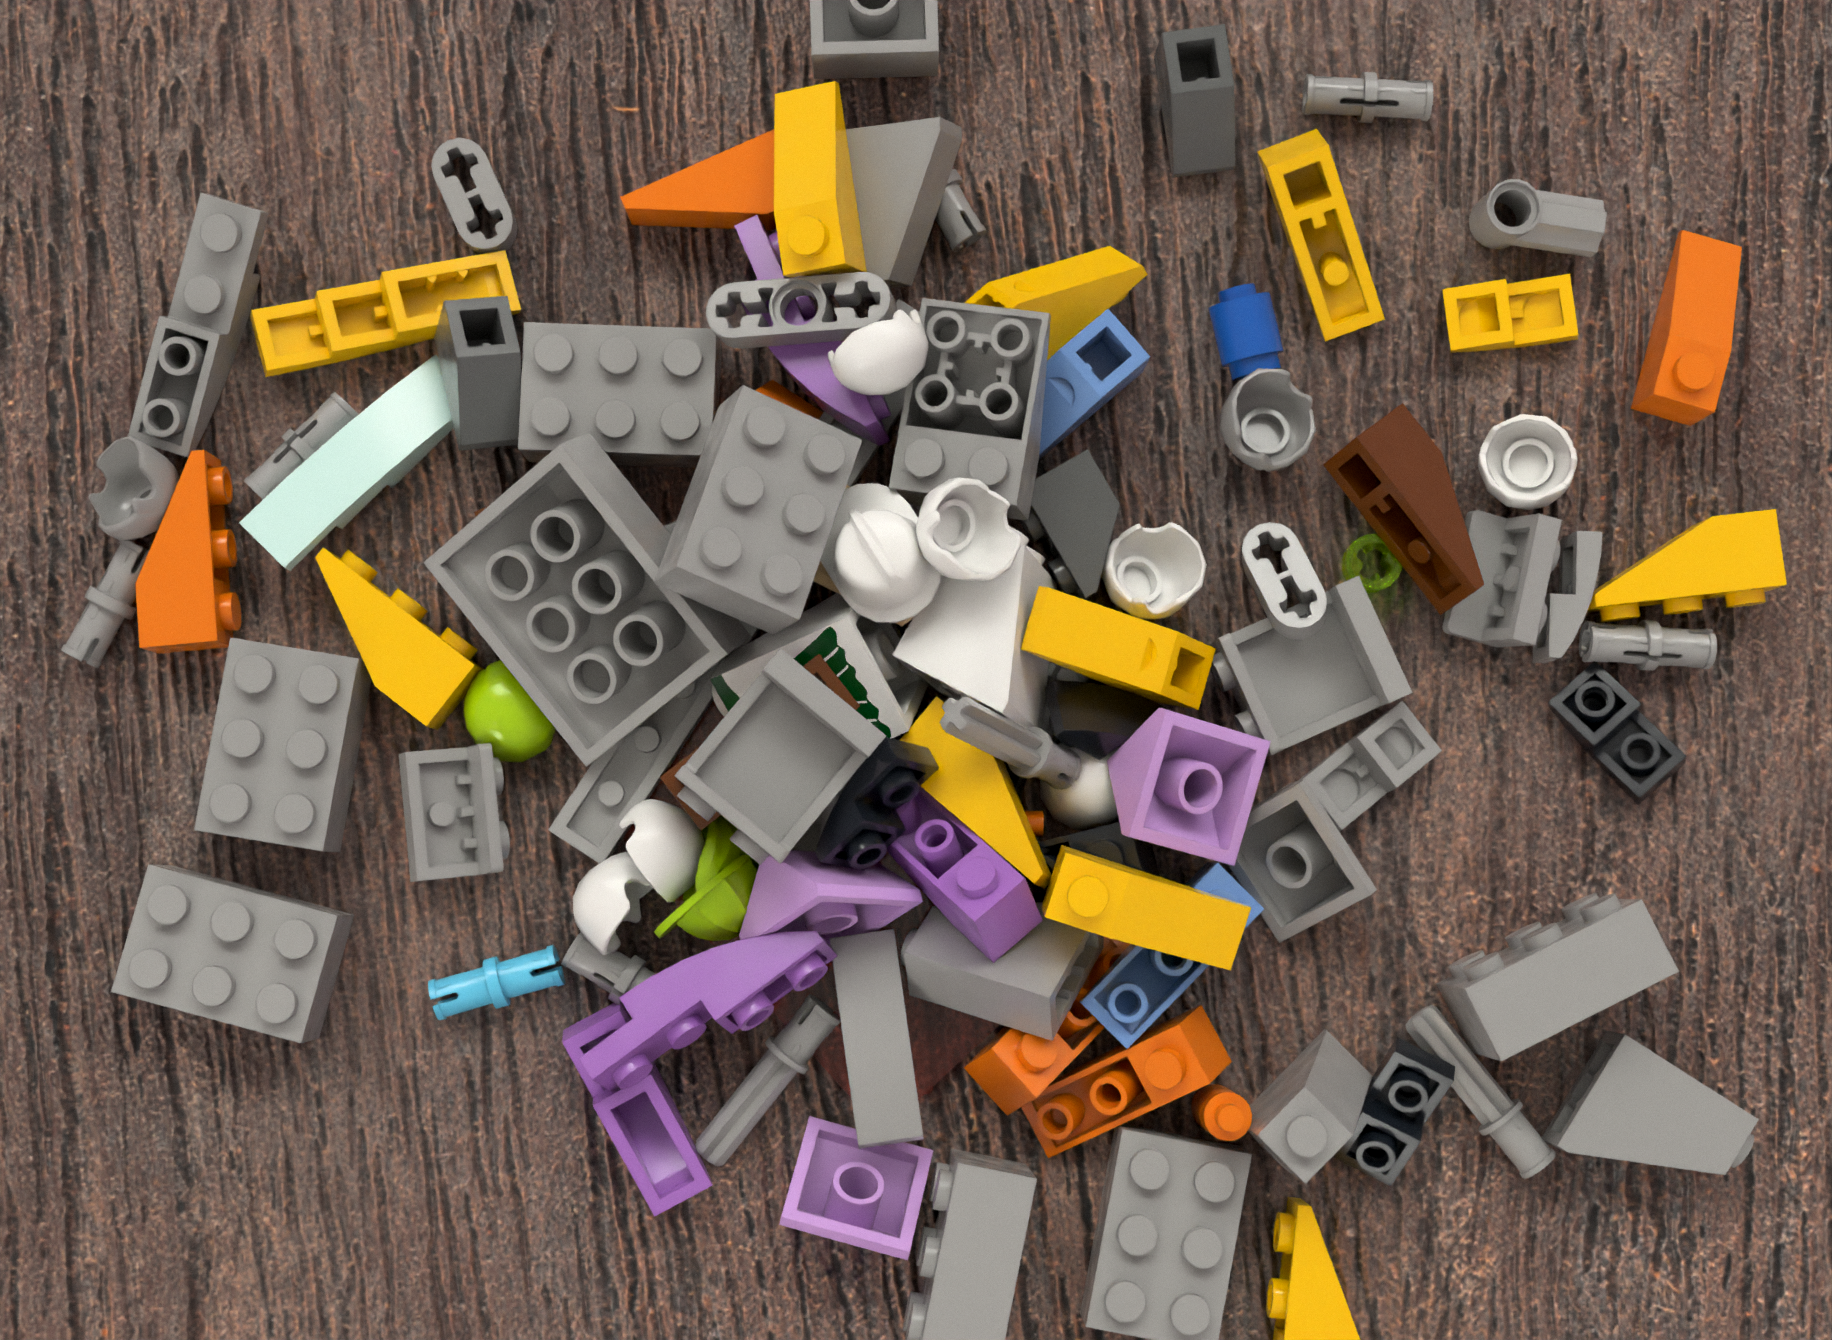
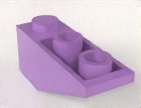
M921 786L918 794L912 800L900 805L896 809L906 831L887 848V852L950 923L993 963L1043 921L1026 879Z

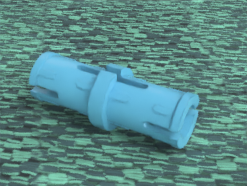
M550 945L546 949L502 962L496 956L484 960L483 967L438 980H429L428 991L430 1000L452 993L458 994V996L438 1001V1004L432 1006L437 1019L441 1021L449 1016L492 1003L496 1009L510 1005V998L556 985L558 987L565 985L562 966L538 973L535 972L536 969L556 964V961L560 960L557 949L554 945Z

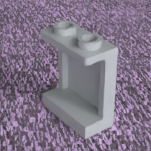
M1359 576L1340 583L1325 592L1327 597L1325 623L1320 631L1310 638L1302 640L1288 639L1280 635L1273 628L1267 617L1231 634L1223 635L1210 643L1216 649L1210 668L1213 677L1222 692L1231 689L1241 710V713L1234 715L1236 727L1239 732L1271 741L1266 757L1413 693ZM1312 602L1294 605L1288 608L1284 614L1295 611L1300 619L1307 618L1309 605Z
M780 648L763 668L761 674L686 764L674 775L675 778L685 785L677 794V797L706 821H709L716 812L737 828L729 840L760 865L769 855L781 864L795 844L865 759L874 752L886 735Z

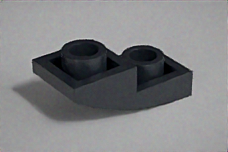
M1597 662L1590 664L1548 701V707L1575 740L1637 805L1644 801L1685 764L1687 756L1640 713L1641 703Z
M1052 681L1044 687L1050 711L1049 724L1055 737L1064 745L1076 747L1098 760L1104 758L1117 747L1120 748L1158 708L1167 709L1150 699L1132 692L1094 683Z
M888 737L883 739L874 752L865 759L854 773L834 805L815 850L821 863L864 870L876 864L885 856L887 848L906 831L896 809L900 805L912 800L918 794L920 786L939 769L929 748Z
M1397 1037L1371 1079L1354 1135L1333 1157L1391 1186L1420 1144L1423 1125L1454 1082L1455 1066Z

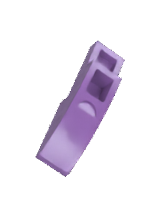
M757 215L734 226L757 280L788 278L783 276L777 232L770 235ZM811 296L796 297L787 305L785 310V321L787 323L800 326L807 324L815 317L817 309ZM767 300V301H766V305H767V307H768V310H769V301H770V300ZM741 303L747 315H754ZM762 313L769 327L773 326L770 313ZM844 341L768 347L802 391L828 415L852 432L878 446L891 441L882 423L883 419L892 415L884 396L865 395L852 391L842 385L832 371L828 353L833 350L835 354L836 349Z
M794 931L749 937L720 945L686 958L649 977L619 997L632 1019L578 1059L591 1079L608 1090L614 1091L618 1087L620 1089L629 1088L644 1079L653 1069L651 1062L670 1048L681 1049L697 1040L707 1028L705 1023L711 1018L731 1034L738 1029L746 1031L758 1026L774 1011L772 1004L792 989L802 991L818 982L828 970L826 964L836 958L837 954L817 931Z

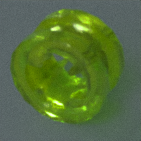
M1367 534L1358 538L1345 550L1341 559V572L1345 581L1359 576L1367 593H1376L1387 588L1399 577L1402 570V565L1377 534ZM1363 548L1366 555L1374 550L1373 548L1380 550L1384 554L1380 560V565L1387 571L1382 579L1379 573L1372 575L1370 580L1360 574L1363 562L1356 557L1360 549Z

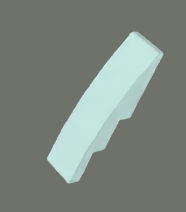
M434 355L339 430L239 522L285 569L291 571L333 528L338 526L343 529L386 485L393 488L454 428L438 356Z

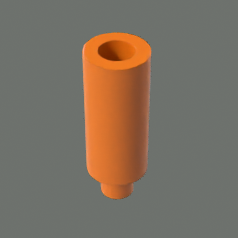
M1219 1084L1206 1085L1199 1089L1193 1097L1191 1111L1195 1121L1217 1139L1223 1141L1237 1140L1245 1135L1250 1128L1252 1112L1249 1104L1243 1097L1225 1086Z

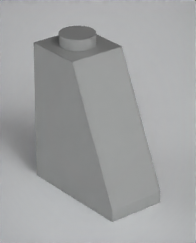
M941 117L846 129L867 272L881 277L889 289L912 286L962 142V128ZM871 293L862 294L861 301H875Z
M1037 902L1036 905L1043 921L993 963L957 930L936 906H932L919 929L913 928L907 934L901 950V964L906 966L909 995L1053 1041L1104 948L1103 936L1044 917L1041 909L1043 902Z
M1324 1029L1249 1105L1252 1112V1122L1247 1132L1281 1167L1306 1184L1354 1135L1372 1075Z
M1606 1031L1544 1132L1542 1139L1547 1144L1568 1153L1726 1175L1730 1167L1735 1168L1739 1166L1749 1154L1754 1143V1135L1751 1132L1759 1119L1629 1036Z

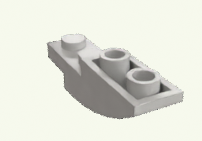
M200 193L169 315L159 316L128 436L132 435L152 447L184 457H189L191 451L196 450L230 373L252 308L261 276L254 273V268L269 216L268 212L214 195Z

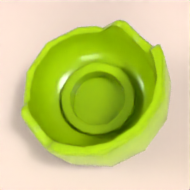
M501 660L490 663L486 669L480 670L472 680L464 699L463 713L466 728L475 745L491 743L493 757H498L500 761L524 762L545 751L551 745L556 728Z

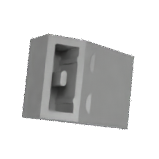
M922 298L919 317L928 340V354L925 367L906 386L888 488L896 490L909 504L922 506L924 497L948 479H978L987 485L989 490L996 492L1009 501L1010 507L1007 510V518L1028 521L1039 462L1051 315L1045 312Z

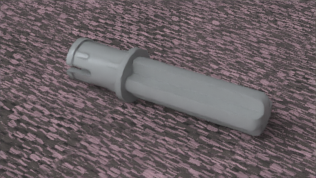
M963 697L958 701L950 698L942 705L945 714L940 720V724L946 733L1007 762L1010 770L1016 775L1023 778L1036 777L1059 790L1072 786L1069 780L1059 776L1060 773H1064L1076 781L1079 778L1082 770L1079 755L1071 749L1063 748L1054 743L1050 735L1043 729L1033 726L1025 728L967 697Z
M809 994L794 1017L777 1037L770 1036L766 1040L765 1044L769 1048L696 1140V1151L709 1163L717 1167L724 1165L796 1073L805 1074L809 1070L807 1062L823 1040L841 1022L840 1017L833 1013L834 1011L828 1005Z
M1429 1005L1415 1013L1405 1024L1406 1031L1422 1050L1455 1066L1454 1082L1451 1084V1087L1480 1121L1481 1125L1478 1130L1482 1136L1491 1135L1520 1171L1519 1174L1523 1179L1534 1176L1551 1163L1556 1157V1152L1546 1144L1521 1113L1522 1102L1519 1099L1511 1100L1438 1008Z

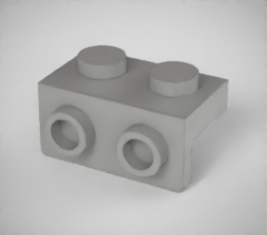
M1480 510L1469 511L1466 515L1465 525L1484 585L1445 612L1442 626L1443 631L1450 635L1493 647L1535 645L1537 635L1544 627L1547 618L1545 597L1550 574L1556 567L1560 556L1561 547L1558 536L1562 520L1540 513L1504 518Z
M491 743L476 744L462 748L411 751L398 754L410 882L503 872V859L508 858L510 838L506 823L499 821L497 795H501L503 791L504 777L499 758L493 757Z

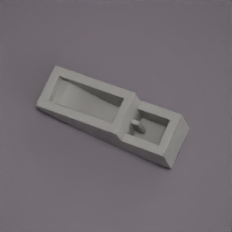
M894 929L830 938V945L837 954V957L832 961L858 1147L861 1149L923 1140Z

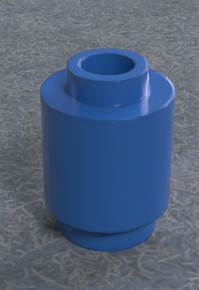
M1254 283L1235 286L1218 292L1220 303L1209 307L1208 310L1222 367H1229L1232 381L1241 380L1258 368L1281 369L1278 354L1284 352L1270 292L1257 293Z

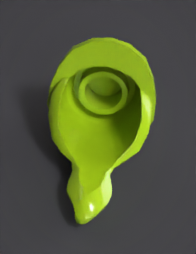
M723 816L718 817L701 831L705 845L699 858L695 884L683 894L684 903L654 931L659 939L677 926L697 938L710 941L730 940L739 936L744 916L747 913V906L759 864L729 840L737 828Z

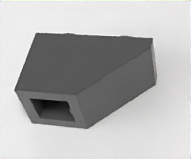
M1225 24L1162 32L1154 56L1172 178L1234 170L1235 93Z
M508 296L445 300L434 341L459 451L518 445L521 352Z
M1088 449L1035 479L1029 520H1019L1029 538L1033 542L1042 538L1054 560L1047 563V568L1057 583L1059 590L1069 595L1074 593L1076 597L1087 601L1091 600L1097 592L1120 506Z

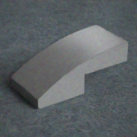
M1575 531L1560 539L1559 594L1550 593L1545 597L1547 618L1544 627L1537 635L1536 644L1533 645L1532 663L1545 664L1562 658L1577 635L1592 600L1598 577L1602 532Z
M1401 701L1343 744L1299 780L1305 779L1337 829L1341 831L1386 793L1403 784L1442 750L1406 704Z

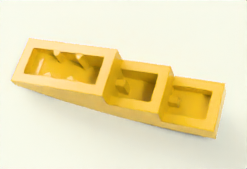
M506 250L384 271L381 273L379 280L316 291L315 299L251 310L250 319L265 377L346 361L433 339L445 300L508 296L512 315L520 313L521 306Z

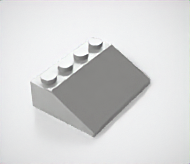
M590 433L559 444L423 562L586 767L751 637L738 619L654 583L671 535Z

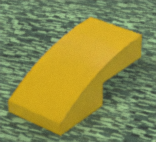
M1570 274L1507 284L1506 279L1442 289L1451 353L1510 349L1578 340L1579 334Z

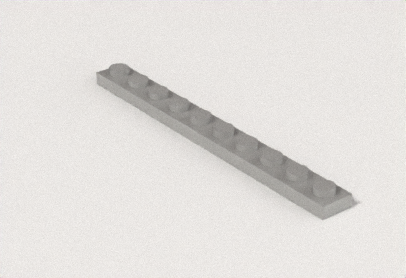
M900 299L897 300V310L901 309L909 316L910 311L914 310V308ZM906 387L889 395H883L892 414L882 420L887 434H889L902 414ZM824 411L819 419L820 421L862 439L847 483L850 487L854 486L880 446L852 432ZM739 620L751 637L734 651L752 642L760 629ZM722 661L592 762L548 830L599 864L611 857L632 825L630 824L621 829L619 826L620 821L633 806L650 798L661 781L660 777L667 772L713 702L712 682L710 679Z

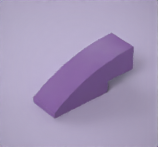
M612 1003L564 1029L562 1043L593 1097L592 1105L655 1217L711 1187L712 1180L700 1154L695 1149L696 1146L654 1061L651 1062L653 1069L640 1082L626 1089L618 1087L614 1091H610L593 1081L578 1059L631 1020L623 1003L619 1005Z

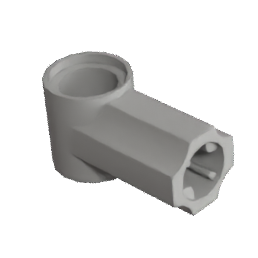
M1507 179L1498 183L1474 205L1469 216V228L1474 239L1482 246L1490 249H1505L1513 245L1592 257L1597 253L1601 238L1605 233L1607 212L1604 209L1603 200L1536 190L1528 182L1520 179ZM1495 203L1505 204L1513 210L1516 217L1515 227L1504 225L1498 220L1494 210Z

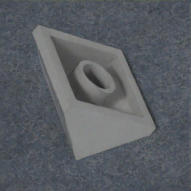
M1305 779L1289 783L1251 808L1235 866L1229 865L1242 887L1264 908L1260 914L1279 943L1372 895L1377 890Z

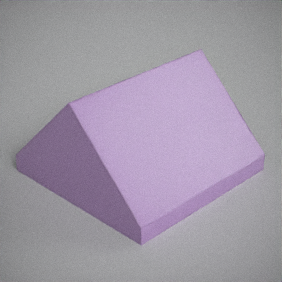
M1158 708L1107 760L1122 835L1235 866L1271 741L1167 709Z
M791 850L781 864L770 855L762 865L759 864L747 906V913L744 916L739 936L740 940L780 932L817 931L830 945V938L876 932L922 903L923 900L920 889L878 862L864 870L821 863L816 853L812 851Z
M809 1116L779 1225L908 1260L933 1150L906 1142L859 1149L855 1128Z

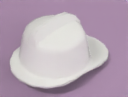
M879 483L856 484L845 489L820 561L843 599L858 615L876 623H898L918 615L932 602L941 583V574L922 555L916 535L918 517L909 503L896 490H890L887 486Z

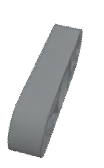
M853 272L728 283L718 288L709 298L706 306V318L711 329L724 344L732 348L743 349L845 341L852 332L871 323L893 319L897 306L890 289L881 277L870 272ZM871 293L875 302L879 304L869 307L868 317L859 318L854 308L849 306L859 305L862 300V294ZM834 294L841 307L834 308L837 316V321L832 322L833 308L829 300V295ZM799 296L815 298L818 301V310L810 322L795 326L785 321L786 307L794 298ZM767 300H770V301H769V310H768V307H767V305H766V301H767ZM743 303L748 311L754 315L743 316L740 321V327L733 328L725 316L734 315L736 305ZM762 313H770L773 326L769 327Z

